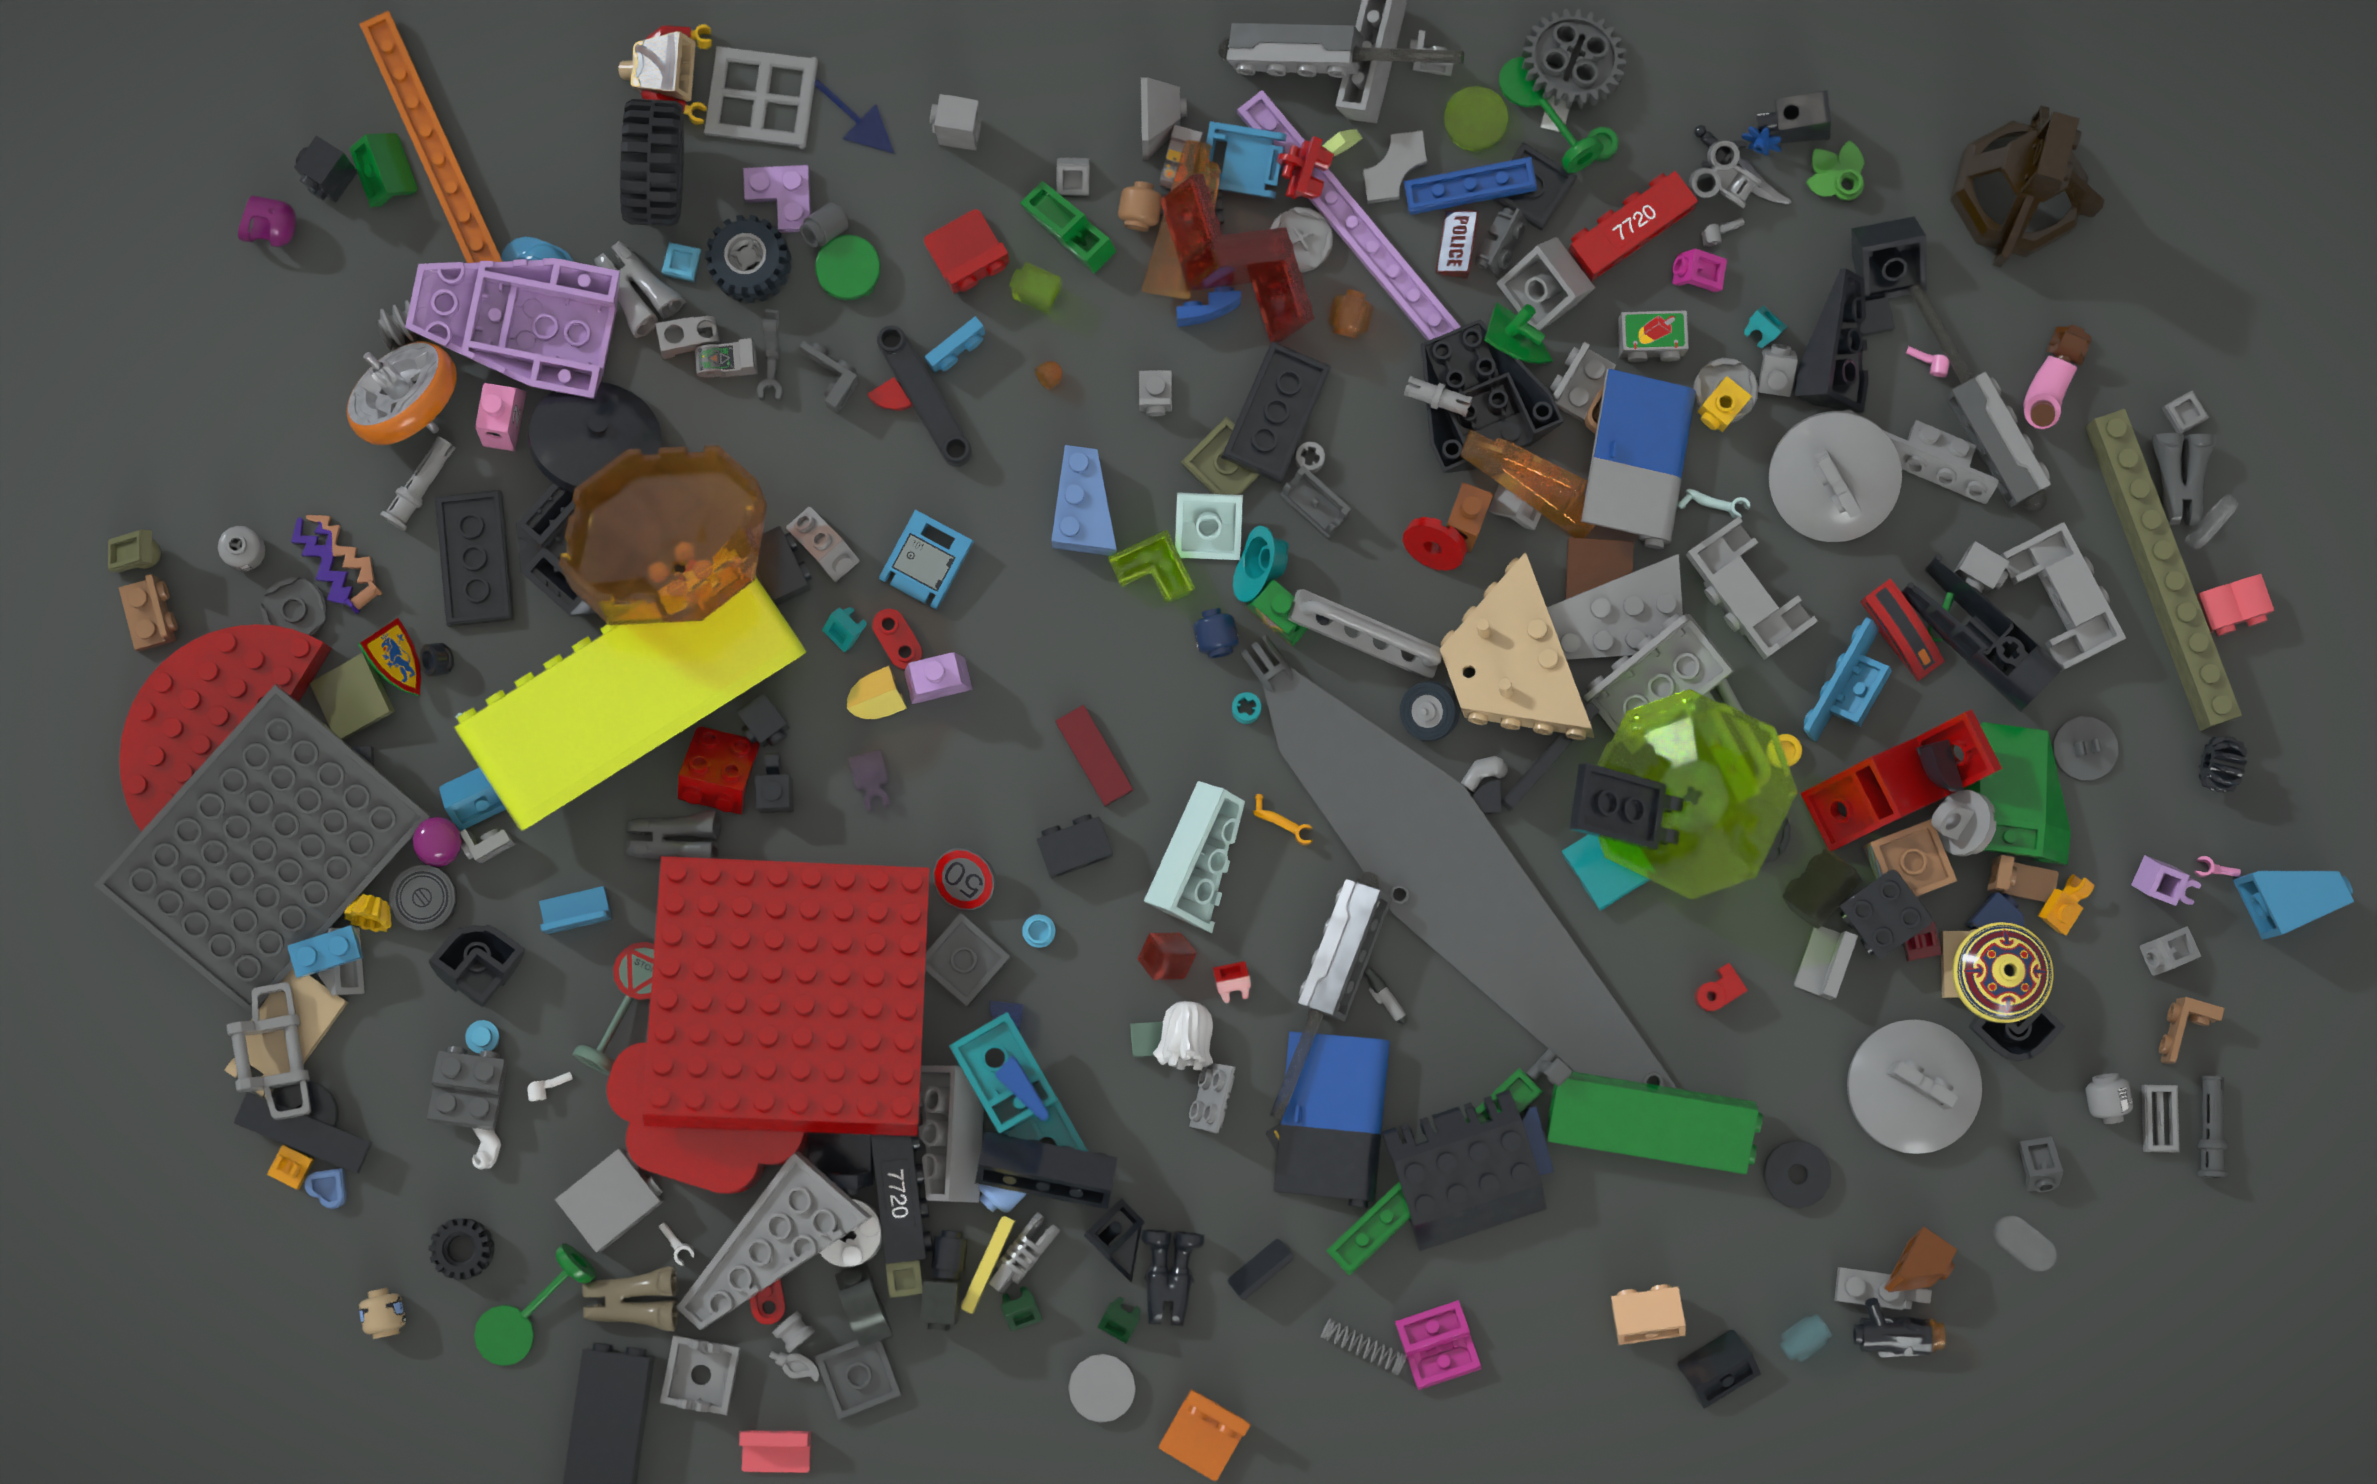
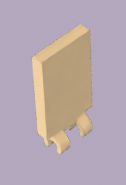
M293 968L280 983L287 982L292 989L295 1012L299 1015L301 1024L298 1026V1033L304 1064L346 1007L348 1001L339 995H332L324 984L311 975L296 978ZM285 992L270 993L259 1008L260 1020L289 1015ZM284 1030L245 1036L250 1065L264 1074L261 1077L291 1072ZM234 1057L227 1065L225 1071L238 1078ZM264 1090L255 1091L260 1096H265Z

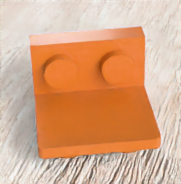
M1191 1388L1161 1440L1159 1449L1211 1480L1217 1481L1241 1437L1246 1434L1251 1424Z

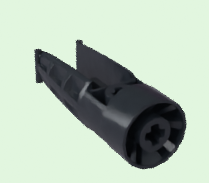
M1937 554L1925 568L1926 572L1944 591L1955 594L1954 600L1972 619L1964 626L1912 582H1909L1901 593L1943 640L1967 661L1966 663L1975 669L2021 712L2052 681L2063 667L2010 618L1994 606L1989 599L1941 563L1942 556Z

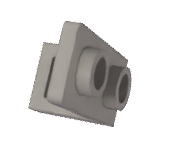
M811 507L805 509L786 527L797 541L817 560L835 583L860 561L845 541Z

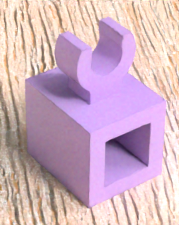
M2144 855L2131 884L2146 895L2175 906L2179 900L2185 904L2192 905L2194 900L2187 897L2185 891L2190 886L2199 889L2201 887L2199 882L2190 878V875L2173 865Z

